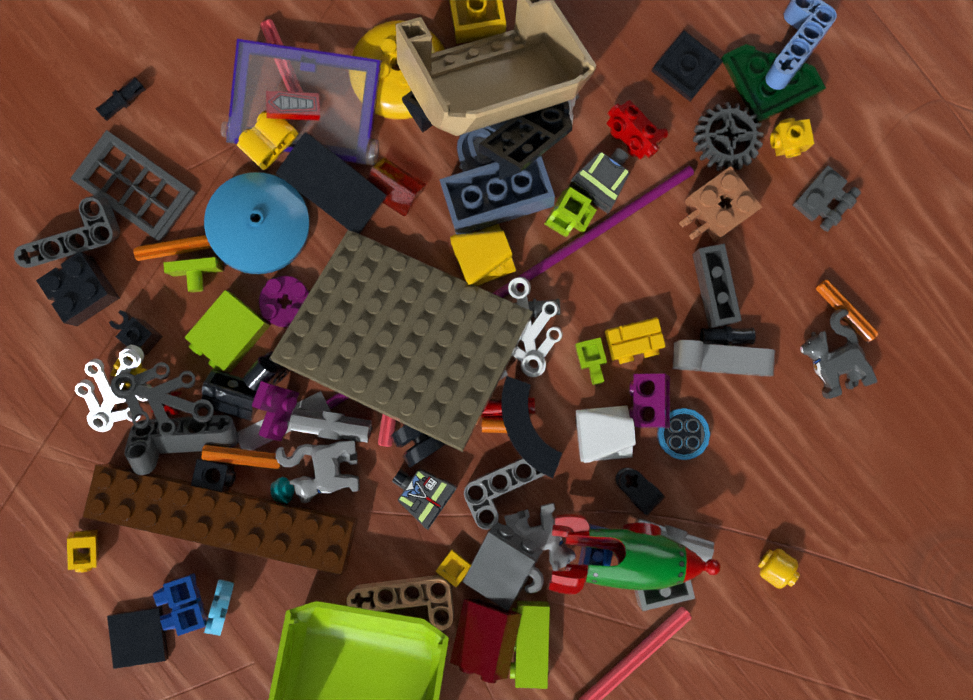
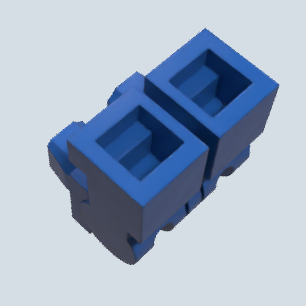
M195 574L165 583L161 589L153 593L157 606L168 603L169 608H172V612L160 616L163 630L176 629L177 636L203 628L207 624L208 619L204 612V605L196 584Z

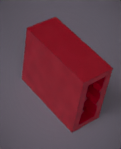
M479 598L464 599L450 663L458 666L459 671L463 673L480 675V679L487 683H496L497 680L507 679L522 614L512 610L506 611L498 605Z

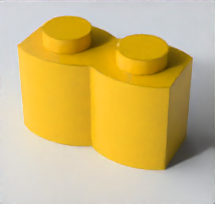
M265 110L257 117V123L254 127L246 129L240 134L237 146L262 170H265L296 139L299 133L285 119L266 118Z

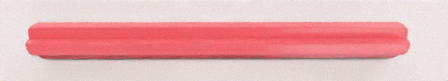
M680 607L578 700L604 699L692 618L691 614L684 607Z

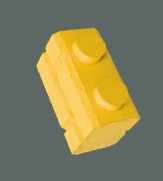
M657 317L604 331L611 360H619V364L635 361L634 356L644 354V358L659 355V349L665 348L664 338Z

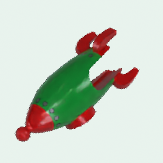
M563 514L555 516V525L552 526V536L566 537L565 544L610 550L618 560V565L566 564L565 571L552 570L549 590L558 593L577 594L583 589L585 582L629 590L664 589L687 582L700 575L703 571L710 575H717L721 570V565L716 559L703 561L700 556L686 546L661 535V528L654 524L637 522L625 524L622 529H589V523L582 515Z

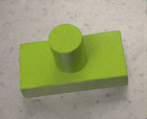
M216 257L164 262V273L173 277L187 276L188 292L204 291L202 273L223 271V262Z

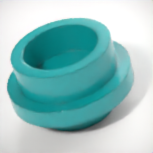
M286 477L278 478L271 484L270 492L273 500L281 503H288L292 500L294 486L290 484Z

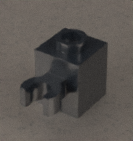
M119 310L118 313L124 319L122 324L119 325L116 321L112 320L109 322L112 328L121 330L116 335V338L125 346H138L144 355L147 356L163 336L145 320L131 317L128 312Z

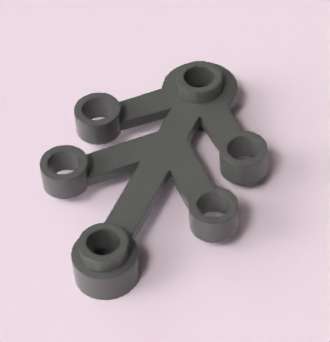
M157 363L152 369L135 376L126 372L116 375L111 381V391L116 397L126 400L133 415L132 422L137 428L147 427L150 418L146 412L141 410L136 396L148 400L159 423L158 430L164 437L172 436L176 431L174 422L169 420L162 404L190 413L198 422H207L213 417V405L208 400L201 399L193 403L168 394L181 387L191 388L195 385V375L190 371H184L179 377L153 388L142 386V384L155 378L159 380L167 379L170 375V368L166 363ZM161 367L167 369L163 375L157 374V370ZM185 376L192 377V381L188 384L183 383L182 379ZM123 383L130 384V388L125 391L121 390L120 386ZM201 408H205L208 410V414L206 416H199L198 411ZM138 416H145L146 421L144 423H136ZM165 424L172 425L170 432H163L162 427Z

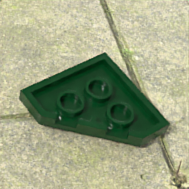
M748 44L724 54L721 58L746 107H749L750 115L756 114L755 123H760L826 89L815 66L807 63L801 66L784 89L776 90L767 85L765 77L779 54L773 52L768 54L756 50V47Z

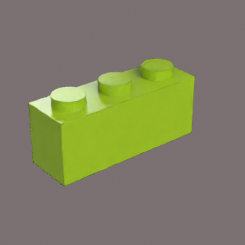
M517 601V608H512V611L522 615L514 647L515 662H511L510 679H515V688L548 689L549 603L542 601Z

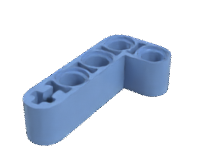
M791 0L784 11V19L788 24L798 29V31L769 69L765 77L767 85L776 90L784 89L835 22L837 18L835 9L822 0Z

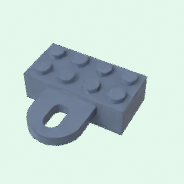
M488 126L460 135L457 143V153L463 172L439 179L455 233H470L554 207L555 195L542 156L520 173L499 180V163L489 157L486 159L479 158L473 144L476 138L483 137L486 139L496 130Z

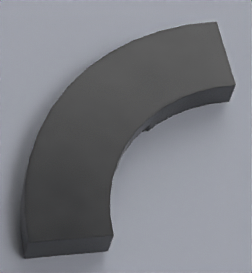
M506 376L501 407L508 437L517 452L529 465L553 479L562 453L546 444L532 425L528 411V397L531 385Z

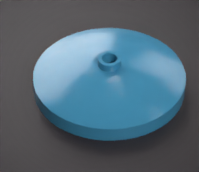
M253 172L235 176L223 183L214 192L206 207L204 228L210 246L224 263L241 272L266 274L286 267L301 253L309 235V215L302 196L284 179L272 174ZM257 217L261 218L260 221L256 223L251 221L252 219H256Z

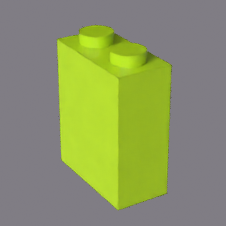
M224 290L184 338L191 343L189 345L191 350L200 356L204 354L210 359L208 364L215 370L232 372L271 325L233 293Z

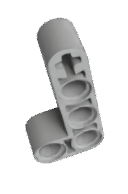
M679 340L674 342L673 369L774 376L775 350L703 344L702 341Z
M521 458L470 481L464 489V497L478 527L488 530L492 529L498 522V511L492 500L493 498L540 478L544 474L541 472L536 473V470L529 465L531 468L530 475L526 478H520L516 474V468L520 464H528ZM498 474L504 475L507 478L506 486L501 489L494 487L492 484V479ZM474 485L480 486L484 492L483 496L480 499L471 498L468 492L470 487ZM486 509L492 511L494 519L490 523L482 522L479 518L481 511Z

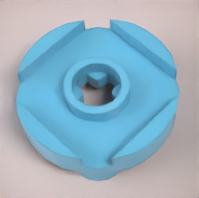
M218 580L204 633L221 635L234 587L233 582Z

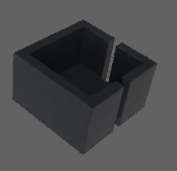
M78 252L60 264L63 269L55 267L36 280L48 300L55 301L51 305L64 324L79 326L120 299L95 259L82 252Z

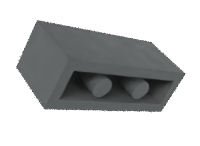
M725 244L698 249L692 255L708 329L742 321Z

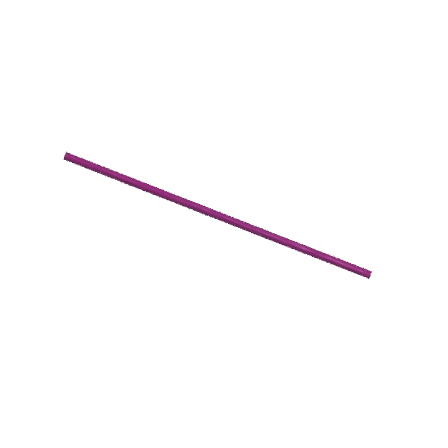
M687 166L518 277H523L528 281L532 280L694 175L693 169ZM510 282L492 294L501 298L506 297L510 294L508 290ZM518 283L517 286H516V288L518 289V288H520L521 286H523L524 284H523V283ZM337 393L326 400V403L330 409H333L349 397Z

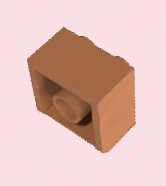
M730 166L685 200V204L692 213L680 221L679 224L683 228L697 218L702 226L691 232L689 235L691 240L706 231L712 240L716 242L755 214L762 206L732 166ZM720 202L725 204L723 208L719 206Z

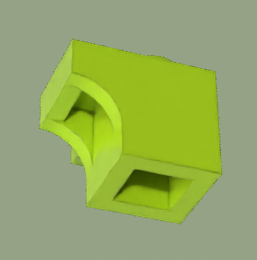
M569 187L562 191L544 224L564 237H567L573 228L583 233L597 209L590 205L592 200Z

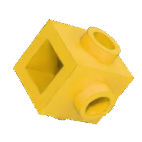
M788 118L779 122L770 135V144L775 149L776 156L796 157L814 145L810 119L795 121V118Z

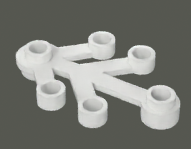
M523 277L513 279L508 286L510 295L517 299L519 306L530 310L527 298L531 290L529 281ZM518 283L524 284V292L517 290L516 286ZM554 301L544 303L542 312L533 325L531 320L528 323L521 337V340L524 341L526 352L517 346L513 353V356L521 361V369L527 376L537 377L545 371V356L552 346L563 337L561 328L557 326L551 327L546 333L547 338L536 350V337L548 320L559 311L558 304ZM548 304L554 306L555 311L553 314L546 311ZM552 330L558 331V339L551 337L550 332ZM531 359H535L538 362L537 368L530 366Z
M129 345L121 351L119 355L121 365L116 375L124 372L130 373L132 368L139 366L144 359V353L141 348ZM126 356L131 357L133 362L128 360ZM91 359L85 365V372L95 378L104 401L100 405L94 393L95 386L87 379L80 381L76 385L75 392L78 396L85 398L90 409V413L87 416L89 426L98 432H106L112 428L116 421L125 419L132 421L133 415L129 407L112 411L114 404L126 402V400L120 399L112 393L111 385L104 372L103 362L99 359ZM91 365H95L98 371L94 370ZM147 383L142 384V386L152 388V386ZM82 386L87 387L88 391L83 390ZM136 396L140 401H147L145 398Z

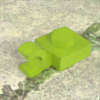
M601 337L576 343L575 348L581 370L589 368L593 386L602 384L604 378L600 365L606 364L607 360Z

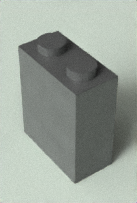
M497 522L488 532L463 583L508 611L519 596L543 550L538 548L533 541L524 539L514 533L509 526Z

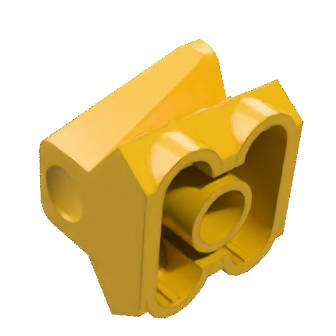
M499 224L475 233L450 236L455 256L465 282L468 285L479 286L516 271L510 246Z

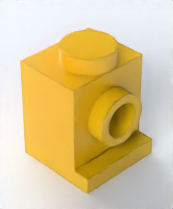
M98 530L69 532L67 537L68 570L75 569V572L82 573L97 567ZM79 548H88L89 552L83 554L79 551Z

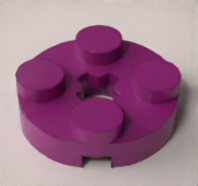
M290 276L270 279L262 289L259 297L261 314L271 324L288 328L310 292L301 281ZM285 295H288V299L292 300V304L287 305L286 309H282V304L279 301Z

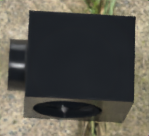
M197 459L191 485L220 492L227 491L234 485L236 479L235 465ZM214 468L219 470L221 475L218 482H215L211 477V472Z

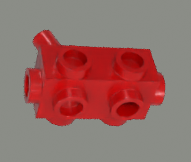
M631 100L622 105L617 103L607 113L610 119L606 124L611 128V135L621 139L628 146V153L633 157H638L640 160L645 156L651 158L660 149L658 146L660 141L668 136L666 128L657 129Z

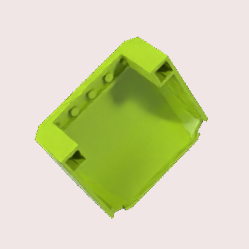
M315 601L287 610L268 700H439L449 637L423 618Z

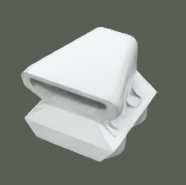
M628 406L576 410L577 437L581 462L590 463L598 460L633 457V446L636 444L633 418L629 416Z

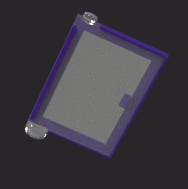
M237 39L228 122H222L221 135L222 137H227V143L237 144L240 134L244 130L254 127L257 123V117L266 110V91L319 93V121L285 119L299 134L284 151L291 152L304 132H308L344 161L376 165L379 154V140L372 139L382 61Z

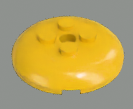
M402 20L385 22L369 30L356 44L351 55L382 61L375 114L397 120L413 118L402 102V97L412 90L401 70L395 71L392 69L397 64L396 24L404 22ZM429 30L432 35L431 54L445 50L440 40ZM349 70L352 87L363 104L367 72Z

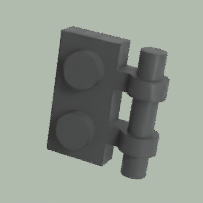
M828 165L795 201L793 206L810 221L815 220L820 215L825 219L820 227L828 232L833 225H838L842 220L841 216L844 212L856 204V199L861 194V191L856 187H852L848 193H845L842 188L848 181ZM834 198L839 204L831 210L827 205Z

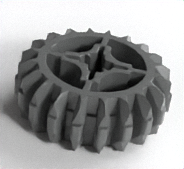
M729 102L725 103L723 108L717 104L713 110L707 109L704 113L705 116L699 118V125H696L694 128V132L697 135L693 137V142L699 143L695 147V152H703L700 160L705 158L710 160L707 163L708 167L715 163L717 164V171H721L723 166H725V169L732 166L736 170H741L743 164L748 166L752 162L751 158L758 156L759 152L757 150L763 145L759 140L763 137L764 133L757 131L762 123L753 122L756 114L751 116L747 114L749 107L741 111L739 110V103L735 104L733 108H731ZM723 121L720 130L709 133L710 126L713 123ZM746 142L745 150L734 155L733 151L736 145ZM713 145L718 146L721 149V152L718 151Z

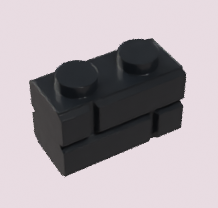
M212 369L203 382L202 399L208 400L216 411H222L250 421L255 416L258 409L252 407V403L257 391L248 387L243 378Z

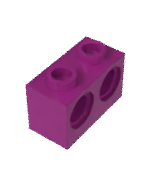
M634 374V381H630V395L633 396V407H630L629 412L630 418H633L634 427L670 428V376L667 374ZM648 382H653L655 385L654 392L646 395L644 386ZM652 407L655 411V416L651 421H646L644 412L647 408Z

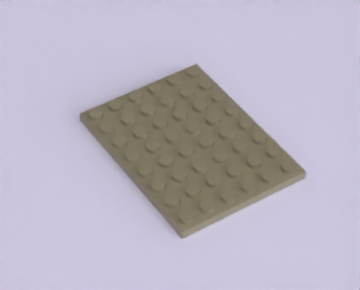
M348 230L270 358L281 366L463 452L532 318L533 311L477 286L468 285L467 282Z

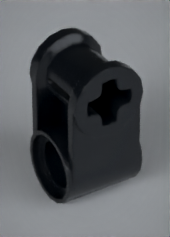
M270 351L256 360L243 379L248 387L257 391L261 381L277 385L291 370L273 362L270 358L273 351Z
M626 467L617 472L615 477L617 486L646 516L665 498L664 494L639 471ZM626 475L633 476L631 478L633 481L632 485L626 484Z

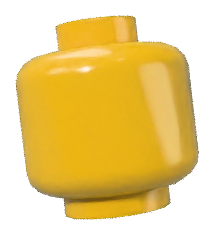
M769 549L758 563L760 576L778 589L785 587L787 584L792 587L800 576L797 572L798 561L782 549H775L773 551Z

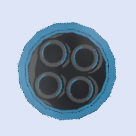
M681 408L670 411V428H658L657 438L659 445L669 456L688 460L694 459L704 452L709 444L710 431L708 423L702 415L695 410Z

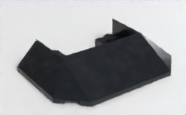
M412 91L402 97V102L422 133L433 126ZM568 101L489 126L496 131L479 143V152L499 163V180L523 171L572 131Z

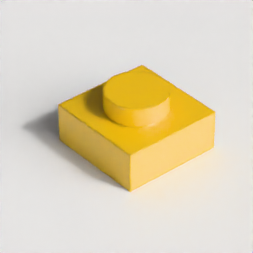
M451 549L436 569V572L453 586L457 587L466 576L472 564Z

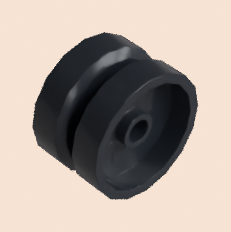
M405 424L390 436L396 447L399 448L408 445L412 441L415 444L403 454V458L409 467H412L446 445Z

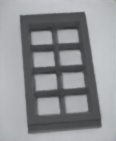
M107 130L70 178L91 194L104 196L108 199L112 209L159 242L164 239L197 194ZM113 146L126 154L116 169L103 162V159ZM131 158L144 167L133 182L120 174ZM99 165L112 174L101 189L88 180ZM148 171L161 179L151 195L138 186ZM116 178L130 186L119 202L106 193ZM166 183L179 192L169 207L156 199V196ZM134 190L147 198L137 214L123 205ZM151 203L165 211L154 227L141 218Z

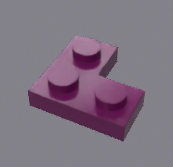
M263 381L260 382L252 407L267 411L258 435L267 439L282 441L287 431L291 414L296 407L299 392Z

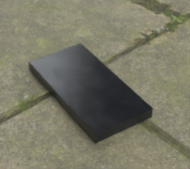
M304 132L276 172L278 176L346 229L358 234L363 231L388 197L386 193L308 132Z

